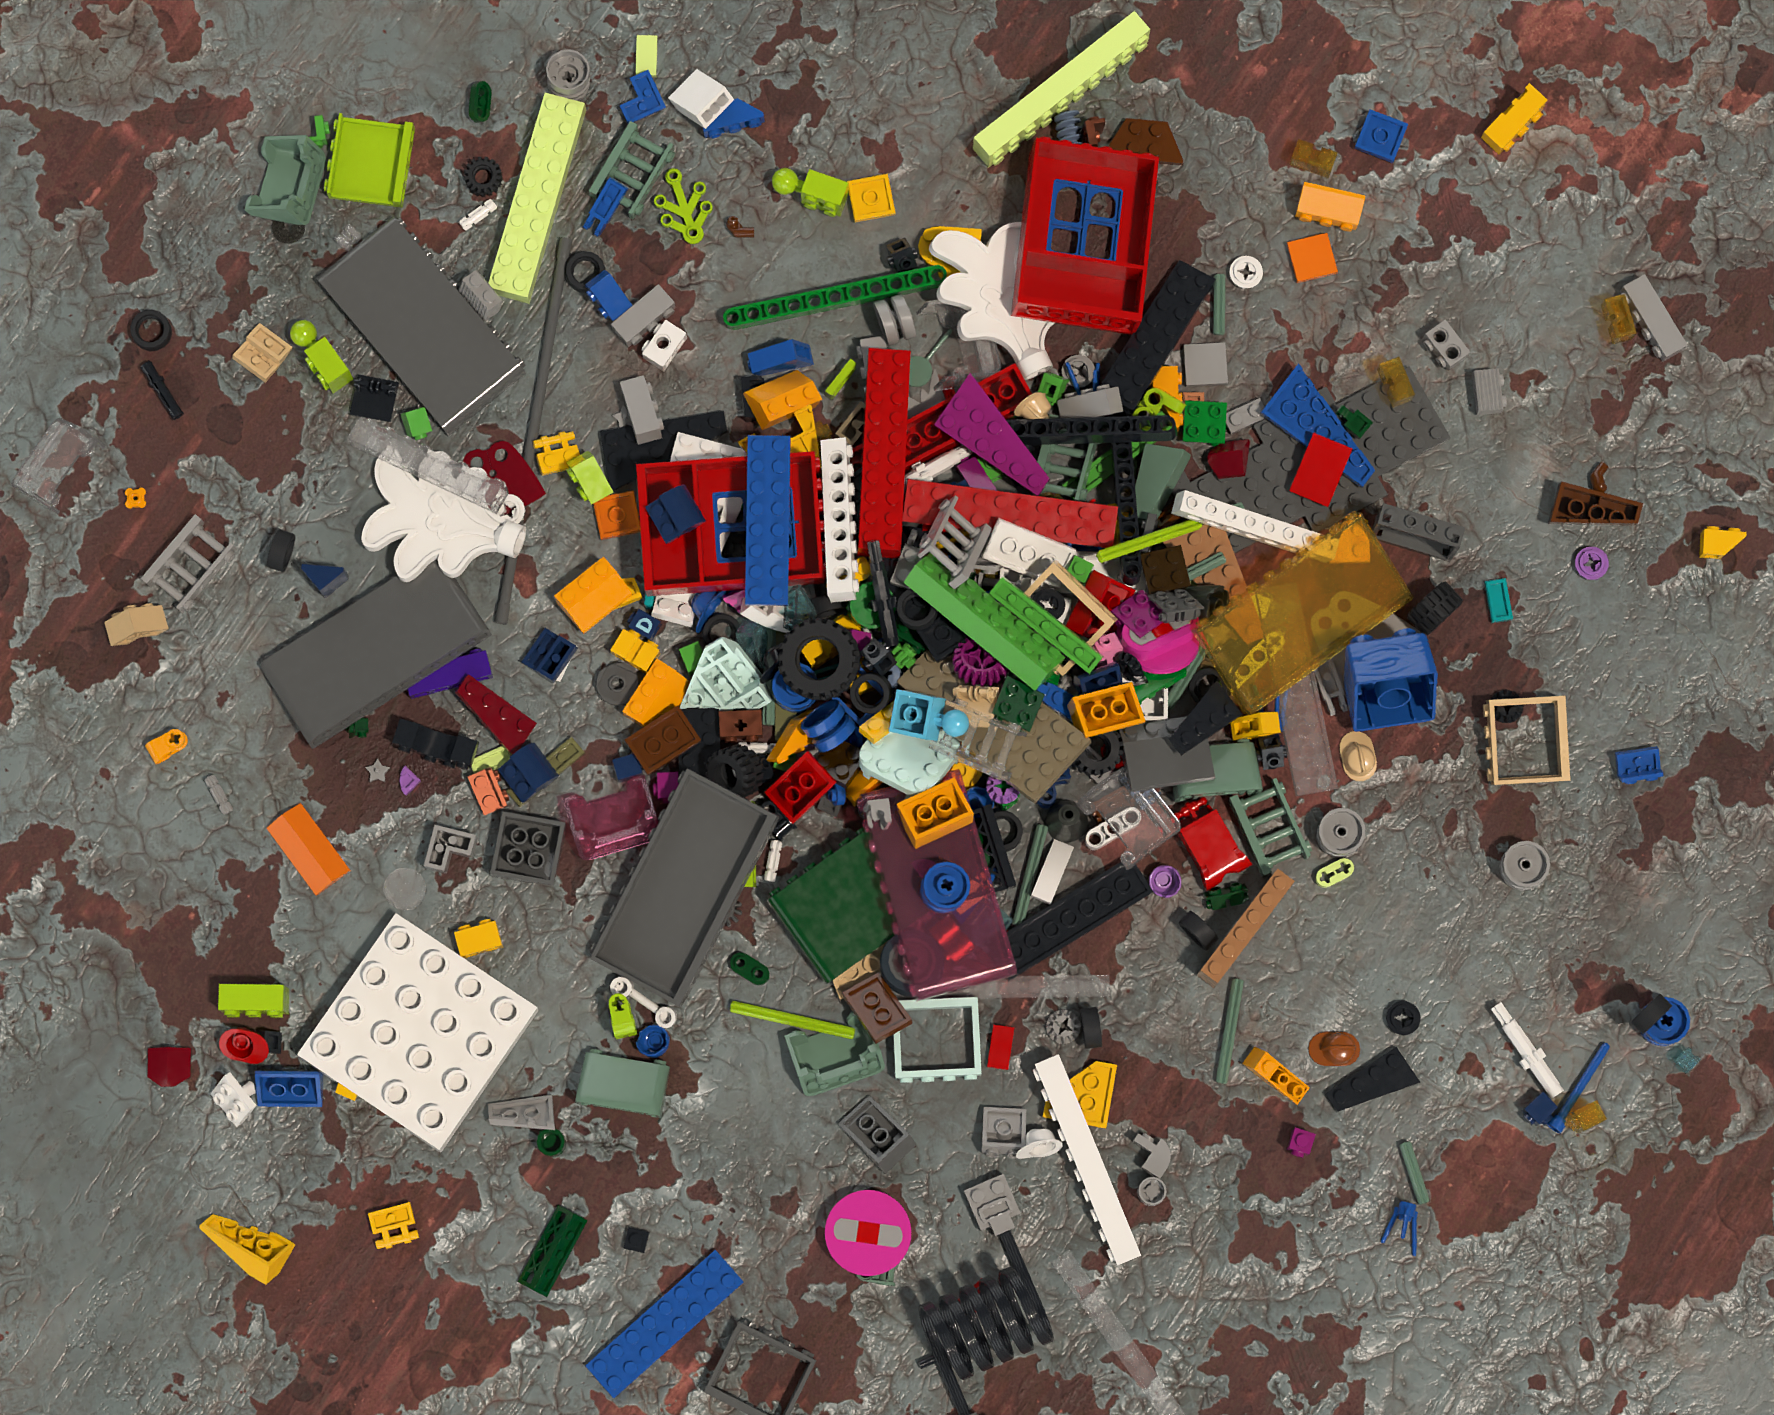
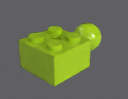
M789 168L777 170L772 177V186L776 192L782 195H788L794 191L801 193V203L804 204V207L810 210H822L824 214L835 217V215L841 217L849 195L848 182L811 169L808 171L805 182L799 180L797 174Z
M299 320L292 325L290 329L291 340L296 345L307 348L304 350L307 355L305 361L314 374L319 373L316 376L325 390L330 389L334 394L354 380L349 369L326 337L316 341L317 330L310 321Z

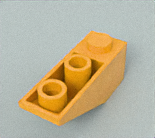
M1163 366L1154 379L1152 388H1160L1182 401V393H1178V385H1182V373L1178 372V366ZM1154 392L1153 395L1159 403L1161 397L1158 393ZM1163 405L1161 409L1164 414L1173 417L1177 431H1179V427L1183 426V413L1179 414Z
M807 710L790 720L767 757V762L783 763L789 759L788 756L792 753H800L805 750L804 746L809 743L813 744L811 742L812 738H808L801 728L803 720L813 710Z
M1255 1046L1242 1063L1256 1076L1296 1105L1299 1104L1310 1088L1269 1053Z

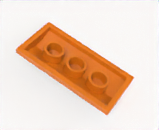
M301 803L280 815L267 827L269 833L316 896L351 871Z

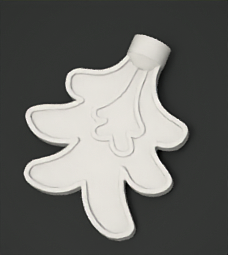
M1014 222L1002 226L992 235L986 246L975 237L964 232L952 230L941 232L932 240L929 245V251L931 255L952 265L961 273L948 276L940 284L936 294L940 302L958 306L968 311L960 318L957 324L959 337L964 341L984 339L1000 344L1011 354L1024 380L1032 379L1051 369L1053 364L1045 350L1044 340L1048 329L1055 323L1011 316L1022 222Z
M389 449L379 456L374 468L375 479L379 491L388 505L378 509L369 517L363 528L361 540L365 549L375 552L398 539L404 538L394 556V567L401 581H412L436 559H438L439 567L444 575L455 578L460 576L470 562L481 554L498 552L512 558H516L519 555L526 537V526L501 519L488 508L485 497L488 477L484 469L477 467L468 468L461 473L458 480H454L447 454L443 451H437L424 459L419 468V481H417L408 471L397 450Z

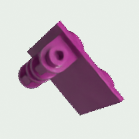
M1140 590L1114 608L1111 613L1118 619L1115 622L1117 627H1123L1125 624L1139 638H1142L1163 623L1159 620V614L1162 613V610L1147 597L1148 594L1145 591Z

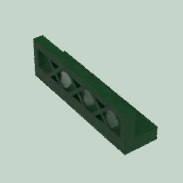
M558 1205L517 1282L547 1297L588 1220ZM562 1213L567 1214L563 1222L559 1224ZM552 1234H555L553 1241L549 1243L548 1239ZM544 1253L543 1260L538 1262L539 1256ZM534 1272L531 1283L526 1282L530 1273Z

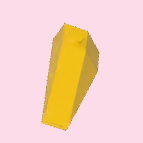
M214 1214L199 1226L248 1275L265 1285L280 1273L295 1247L293 1242L277 1233L270 1232V1234L258 1231V1228L254 1226L246 1228L240 1226L237 1221Z

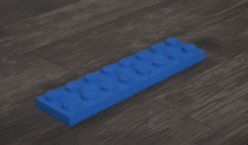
M748 435L745 606H788L790 436Z
M714 1250L585 1366L608 1393L615 1398L744 1283L743 1280L721 1255Z

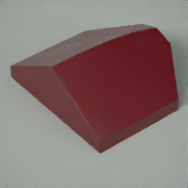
M1249 439L1226 441L1225 444H1219L1209 451L1208 463L1218 479L1246 476L1250 447Z
M148 1048L147 1077L161 1087H175L191 1077V1048Z

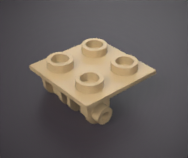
M958 685L953 688V695L956 696L954 709L961 710L967 715L969 727L992 728L995 716L992 714L1000 688Z

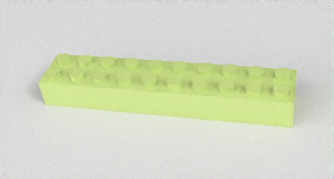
M1135 11L978 133L973 140V150L988 168L993 164L995 166L1003 161L1004 155L1008 152L1013 153L1020 147L1019 143L1025 139L1027 141L1030 140L1041 126L1045 128L1052 122L1051 118L1056 114L1065 112L1071 102H1078L1084 96L1083 93L1085 91L1096 88L1100 84L1099 80L1104 76L1110 77L1116 71L1115 68L1118 65H1125L1131 60L1132 54L1136 51L1138 53L1143 51L1148 46L1150 28Z
M549 93L544 94L488 282L499 296L530 303L585 117L586 106L583 102Z

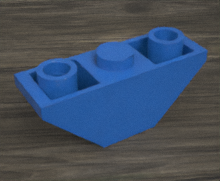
M738 98L734 99L706 129L703 128L704 137L713 139L720 137L722 133H737L741 131V128L748 126L750 128L758 127L761 123L765 122L764 114Z

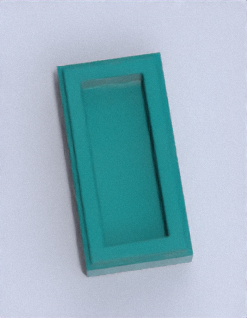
M1506 578L1485 581L1484 585L1491 623L1513 620Z

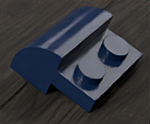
M686 485L670 489L645 507L666 544L671 543L681 535L692 531L706 522Z
M544 628L522 660V664L541 675L547 681L555 683L578 647L560 635L558 636Z
M1116 662L1093 669L1090 674L1088 672L1074 676L1073 679L1074 688L1078 691V696L1123 684L1120 667Z
M530 743L519 749L498 769L522 803H526L541 789H545L559 777L535 743Z

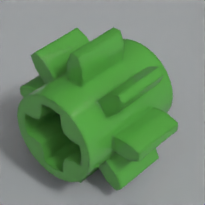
M899 643L892 649V656L897 661L895 665L900 669L904 666L909 669L916 662L914 656L917 653L908 643H905L903 646Z

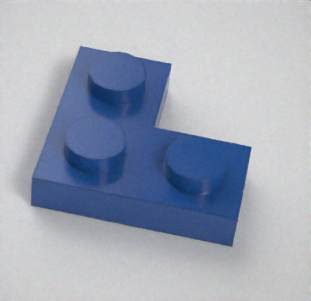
M649 70L630 78L638 97L620 105L627 124L630 121L635 123L666 108Z

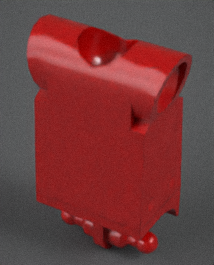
M1201 797L1198 801L1190 803L1187 801L1184 803L1180 811L1172 814V819L1178 821L1181 817H1186L1174 824L1173 827L1200 871L1204 888L1208 891L1220 884L1226 874L1239 873L1252 866V863L1238 849L1217 809L1213 810L1210 805H1207L1199 810V807L1206 805L1208 801L1207 798Z

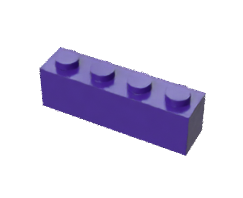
M475 649L470 651L469 655L458 656L408 688L410 698L414 699L457 688L468 674L479 682L493 678L486 650Z

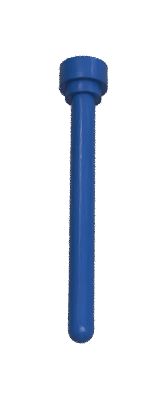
M1608 1043L1601 1045L1558 1115H1554L1546 1124L1553 1131L1561 1134L1566 1127L1564 1125L1566 1123L1565 1118L1610 1048Z

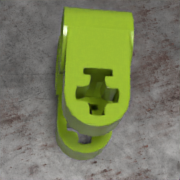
M1151 388L1145 393L1133 416H1138L1140 411H1147L1150 416H1157L1163 405L1181 414L1186 404L1160 388ZM1156 392L1160 395L1161 400L1158 404L1150 402L1149 396L1151 393ZM1146 426L1142 429L1148 431L1151 427Z
M623 994L612 995L609 999V1009L616 1040L637 1035L629 1001ZM618 1001H621L623 1003L621 1005V1008L623 1009L622 1011H619L616 1007L618 1005Z

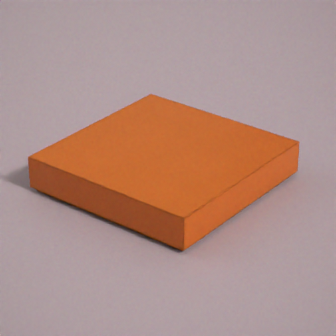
M1328 233L1287 242L1297 283L1338 273Z
M634 490L608 495L593 503L601 540L641 532Z

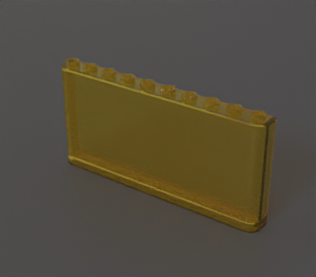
M1353 511L1346 515V520L1341 524L1338 522L1328 529L1329 532L1327 534L1315 537L1312 540L1313 544L1298 549L1295 552L1296 556L1280 562L1278 569L1266 572L1262 576L1263 579L1261 581L1249 584L1246 587L1247 591L1241 595L1238 593L1229 599L1230 603L1214 609L1212 616L1200 619L1196 622V627L1191 630L1244 715H1251L1259 711L1345 649L1353 638L1364 635L1414 598L1361 512Z

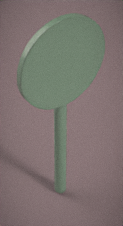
M952 329L945 333L926 358L921 356L910 358V386L921 387L930 381L933 371L929 360L952 333Z

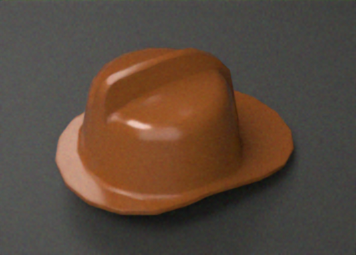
M1346 1032L1319 1033L1312 1038L1308 1048L1312 1060L1323 1066H1348L1354 1063L1360 1054L1359 1042L1353 1035Z

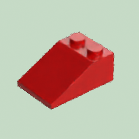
M807 751L764 793L794 824L815 806L837 782L813 755Z

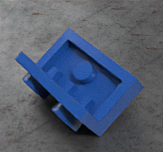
M1657 746L1615 753L1617 777L1622 783L1634 784L1637 780L1644 779L1646 781H1654L1658 777L1664 776L1660 767L1659 748Z

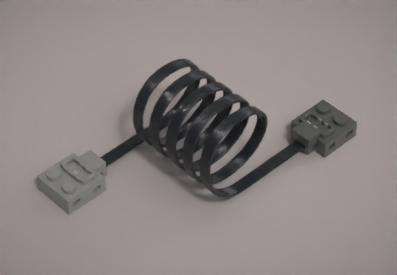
M1004 1174L966 1189L964 1194L980 1231L991 1227L994 1236L1000 1235L1014 1268L1007 1267L1000 1270L998 1275L999 1283L991 1275L980 1279L979 1292L972 1284L961 1287L959 1289L960 1302L952 1293L940 1296V1311L931 1301L919 1306V1316L925 1336L959 1415H977V1413L971 1414L949 1360L960 1379L965 1380L973 1377L974 1370L966 1348L967 1345L981 1371L985 1372L993 1368L992 1353L983 1329L1001 1362L1005 1363L1014 1358L1013 1348L996 1304L1012 1339L1022 1354L1033 1351L1034 1344L1015 1293L1039 1342L1042 1345H1046L1054 1341L1047 1314L1011 1233V1230L1015 1228L1011 1218L1021 1213Z

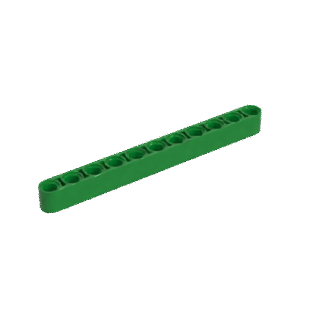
M934 265L727 309L724 312L723 319L729 329L739 330L883 300L898 294L907 295L931 290L940 286L947 278V272L943 266ZM936 272L943 274V278L939 281L932 278V275ZM916 276H919L923 279L922 283L919 285H915L911 282L912 279ZM894 281H901L902 287L893 289L891 284ZM874 285L882 287L879 293L871 292V288ZM854 289H859L862 292L857 298L850 295ZM834 293L841 295V299L837 302L830 300L831 295ZM812 298H819L821 300L818 306H811L809 302ZM798 302L800 307L798 310L793 311L789 309L790 304ZM773 306L780 308L776 315L769 313V309ZM753 310L759 312V316L756 319L748 317L749 313ZM731 315L739 317L736 323H729L728 318Z

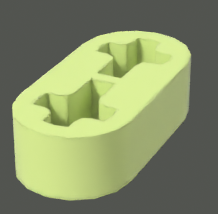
M1340 859L1320 869L1315 876L1316 883L1322 888L1330 887L1348 878L1354 871V865L1349 859ZM1340 863L1349 865L1347 874L1344 871L1336 873V870L1341 867ZM1324 872L1325 875L1333 873L1334 876L1328 879L1329 883L1321 882V873Z

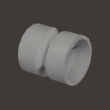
M1156 1177L1146 1178L1139 1184L1137 1189L1138 1199L1146 1206H1156L1166 1196L1164 1182Z

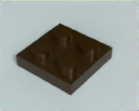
M1181 545L1141 554V565L1148 594H1155L1158 591L1171 592L1176 589L1191 587Z
M844 741L829 751L820 752L816 760L835 779L837 785L847 789L861 770L859 766V752L861 749Z

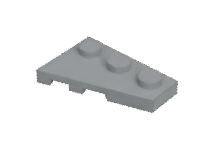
M552 1095L488 1104L490 1125L555 1130Z

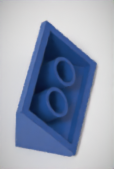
M255 1071L258 1107H322L324 1074L310 1071Z

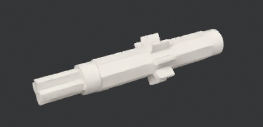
M962 445L943 453L926 464H921L920 461L911 466V472L905 475L904 494L907 479L931 482L934 477L954 467V465L974 452Z
M1502 1002L1494 1006L1491 1010L1523 1058L1519 1063L1524 1070L1530 1068L1551 1099L1564 1091L1544 1062L1543 1058L1546 1057V1054L1542 1048L1535 1049L1520 1025H1518L1515 1019L1513 1020Z

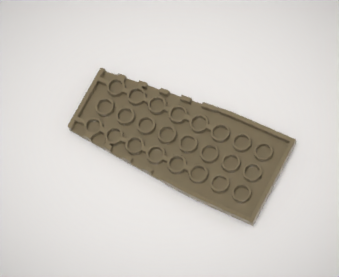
M928 649L897 680L898 686L904 690L945 698L943 714L954 710L956 696L953 695V688L958 685L972 686V682L965 684L964 678L959 679L958 673H955L952 664L954 653L936 663ZM1005 678L1000 679L998 684L992 682L991 687H999L1000 693ZM1043 702L1040 705L1030 732L1006 720H1002V722L994 720L992 728L969 727L965 734L955 737L959 742L961 741L967 746V749L986 767L1034 804L1091 744L1089 737L1085 738L1081 731Z

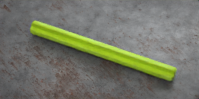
M1188 520L1099 550L1096 553V557L1099 562L1103 563L1199 530L1202 527V523Z
M732 1001L730 1006L732 1013L853 1039L855 1035L853 1027Z

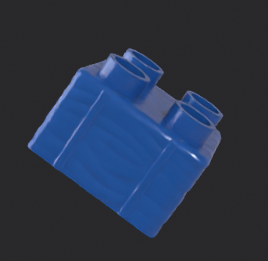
M1405 628L1396 631L1392 637L1374 639L1370 635H1360L1353 638L1350 644L1346 646L1344 690L1351 723L1355 732L1434 720L1436 715L1438 672L1426 634L1416 633L1413 629Z

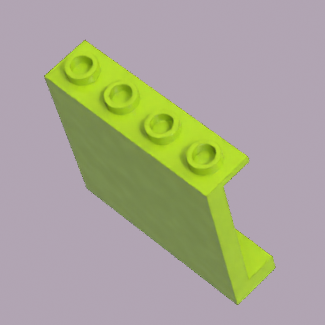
M339 113L338 119L334 121L336 136L335 139L331 140L330 151L333 152L332 159L328 160L327 171L330 172L329 179H325L324 191H327L328 197L330 199L403 208L415 133L413 122H405L404 125L346 118L342 113Z

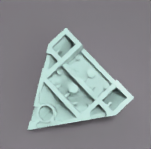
M720 637L705 646L681 702L680 709L758 710L770 703L772 699L766 683L761 684L759 681L762 673L740 645L735 641Z

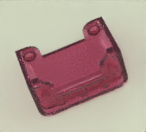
M645 775L632 777L626 783V791L586 802L585 798L579 795H572L563 799L573 838L581 859L592 860L650 842L648 839L649 834L653 828H657L659 821Z

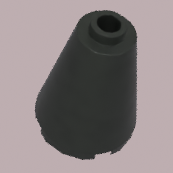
M1201 585L1184 588L1204 606V609L1200 610L1201 614L1198 617L1200 622L1211 627H1218L1224 621L1221 617L1223 613L1228 612L1230 602L1229 592L1224 590V586Z
M1064 800L1054 804L1049 809L1046 816V826L1053 838L1069 843L1078 840L1084 835L1088 827V816L1080 804Z

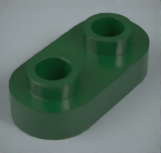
M485 81L474 83L470 90L469 116L475 123L484 122L490 116L492 90Z
M736 953L730 960L733 972L752 984L762 986L768 982L770 978L768 968L749 955ZM738 960H744L745 965L743 967L737 966ZM756 971H762L763 976L761 978L755 977Z

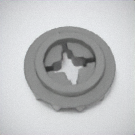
M1073 355L1064 362L1062 377L1070 379L1069 383H1067L1068 385L1074 387L1066 367V362L1070 363L1072 370L1073 368L1079 369L1084 365L1082 370L1083 376H1075L1079 387L1084 388L1092 382L1095 367L1089 358L1083 355Z
M1058 1010L1051 1014L1047 1020V1033L1053 1041L1059 1044H1067L1074 1041L1080 1033V1021L1072 1011ZM1067 1018V1026L1069 1027V1029L1072 1030V1032L1069 1030H1064L1061 1033V1035H1059L1060 1027L1055 1022L1063 1023Z

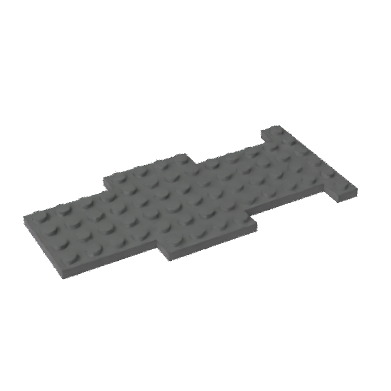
M1408 366L1338 404L1334 401L1327 387L1318 391L1334 413L1341 405H1344L1353 414L1358 409L1373 422L1360 439H1357L1348 430L1346 432L1350 434L1356 446L1363 452L1375 469V472L1363 488L1342 474L1329 507L1289 491L1307 448L1267 418L1253 425V429L1262 444L1249 451L1246 476L1218 479L1212 470L1190 482L1183 471L1171 494L1175 499L1176 493L1186 490L1230 505L1242 502L1245 510L1289 524L1304 517L1311 531L1319 533L1387 497L1388 494L1378 477L1450 440L1451 437L1412 369ZM1338 417V419L1341 422V425L1344 426L1346 421ZM1226 531L1234 554L1258 542Z

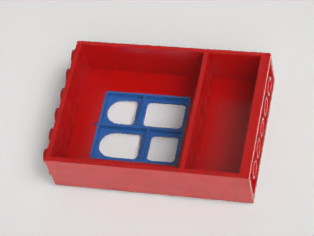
M1049 137L1035 139L1029 153L1011 316L1131 335L1137 331L1142 322L1159 157L1151 153L1137 154L1131 150H1113V148L1108 146L1100 148L1093 147L1088 143L1074 144L1069 140L1055 141ZM1063 188H1074L1081 195L1082 204L1080 221L1078 223L1055 219L1057 194ZM1106 193L1114 199L1115 215L1113 218L1092 216L1089 213L1090 201L1095 194ZM1089 224L1112 228L1109 259L1086 256L1085 246ZM1054 229L1077 232L1076 253H1063L1051 249Z
M815 451L790 453L789 534L792 543L789 548L788 586L824 584V578H827L826 562H823V557H826L825 541L821 540V536H825L824 520H820V515H824L823 499H818V494H822L821 478H817V473H821L820 458L815 457ZM747 456L636 464L646 595L661 596L745 589L746 557L723 558L720 550V534L724 532L746 531ZM686 485L706 522L692 531L686 532L671 543L666 544L645 507L670 489ZM740 497L743 502V521L740 523H719L718 499Z

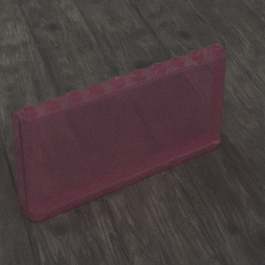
M960 770L948 771L939 784L955 778L970 805ZM891 786L860 794L859 799H857V806L860 812L863 811L865 820H862L865 832H869L871 839L868 840L871 853H875L876 856L874 866L876 872L881 874V891L887 895L886 909L889 915L892 914L894 920L891 926L894 935H898L900 943H897L898 952L905 959L903 969L906 977H910L909 991L911 997H915L916 1002L1015 976L1017 974L1015 960L974 817L973 823L915 849L905 831L896 806L897 803L906 800V794ZM889 798L892 819L888 829L882 830L880 820L876 822L872 820L873 828L870 829L867 824L866 812L863 811L868 800ZM951 862L959 865L965 870L970 880V891L966 900L958 909L949 913H939L928 908L923 902L920 893L921 881L928 870L937 863ZM946 885L941 886L942 889L946 888L948 891V887Z

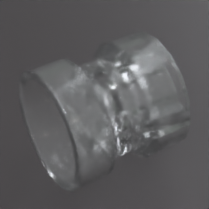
M347 223L343 228V232L337 234L333 239L341 248L349 252L352 250L353 244L359 242L363 237L353 226Z

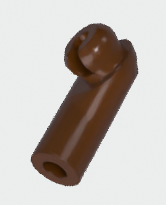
M735 216L727 219V229L734 237L754 238V227H743Z
M1600 462L1590 475L1593 490L1603 493L1607 490L1603 475L1609 468L1604 462Z

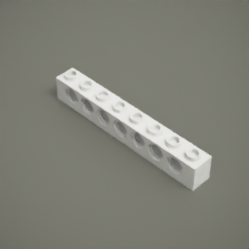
M846 437L821 440L827 595L831 603L856 600V592H859V581L855 579V573L858 572V562L854 560V553H857L858 549L857 542L853 539V534L857 533L856 522L853 521L852 515L856 514L855 503L852 502L855 488L854 483H851V476H854L853 464H850V457H853L852 445H848ZM837 460H842L839 464H834ZM843 479L840 483H835L836 480ZM844 498L841 502H836L837 499ZM840 517H845L842 521H836ZM845 536V539L837 541L839 537ZM846 556L845 559L838 560L839 557ZM842 575H847L845 579H839Z
M1186 490L1176 493L1171 513L1324 563L1334 560L1339 542L1338 539Z

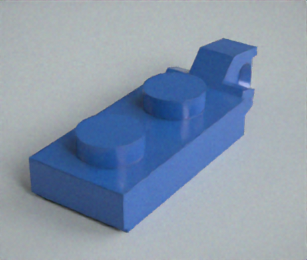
M1046 682L1045 685L1042 684L1037 689V691L1045 694L1042 702L1050 709L1072 720L1067 705L1072 697L1075 696L1053 683Z

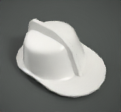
M1032 1129L1026 1134V1146L1017 1151L1016 1158L1050 1156L1061 1150L1063 1145L1060 1140H1056L1054 1134L1049 1129Z

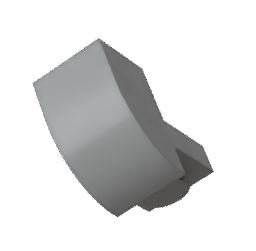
M1138 1133L1132 1142L1150 1153L1141 1169L1160 1179L1169 1166L1171 1159L1170 1149L1163 1139H1160L1155 1145L1152 1137L1146 1133L1142 1135Z

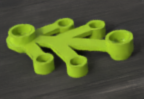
M675 168L669 169L665 175L668 185L673 186L679 206L667 201L663 195H657L654 198V204L659 209H666L684 218L686 225L674 221L670 214L662 215L661 224L665 228L670 227L682 233L687 243L698 244L704 236L702 226L708 214L713 210L711 202L703 201L701 203V212L695 222L691 215L701 196L706 193V186L703 182L695 183L693 187L694 192L687 204L680 184L682 182L681 172ZM675 173L678 176L676 179H671L670 175ZM698 186H702L704 189L703 191L698 192L696 188ZM663 199L664 203L662 205L657 204V200ZM704 205L710 206V209L708 211H705L702 208ZM665 218H670L671 222L665 224L663 220ZM695 230L697 235L690 236V231Z

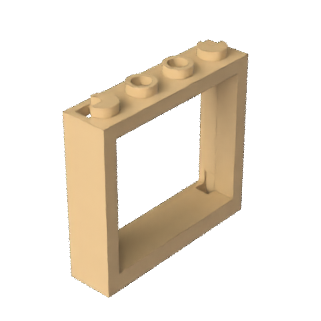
M1056 560L1024 593L1030 597L1053 573L1104 622L1103 626L1086 642L1092 647L1118 619ZM1070 659L1064 666L1060 664L1055 674L1064 676L1076 663Z
M1566 696L1486 700V704L1483 705V715L1487 717L1484 735L1485 738H1488L1489 747H1486L1485 754L1486 759L1490 760V768H1487V780L1491 781V785L1570 781ZM1554 703L1558 775L1498 778L1494 706Z

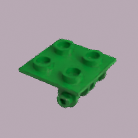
M1185 401L1183 442L1210 443L1211 446L1225 444L1227 403Z

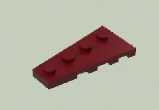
M469 674L466 675L455 691L472 713L478 716L485 728L491 731L498 743L505 747L510 756L522 747L537 724Z

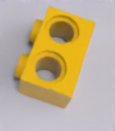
M1260 712L1237 718L1231 722L1233 740H1251L1281 733L1278 712Z

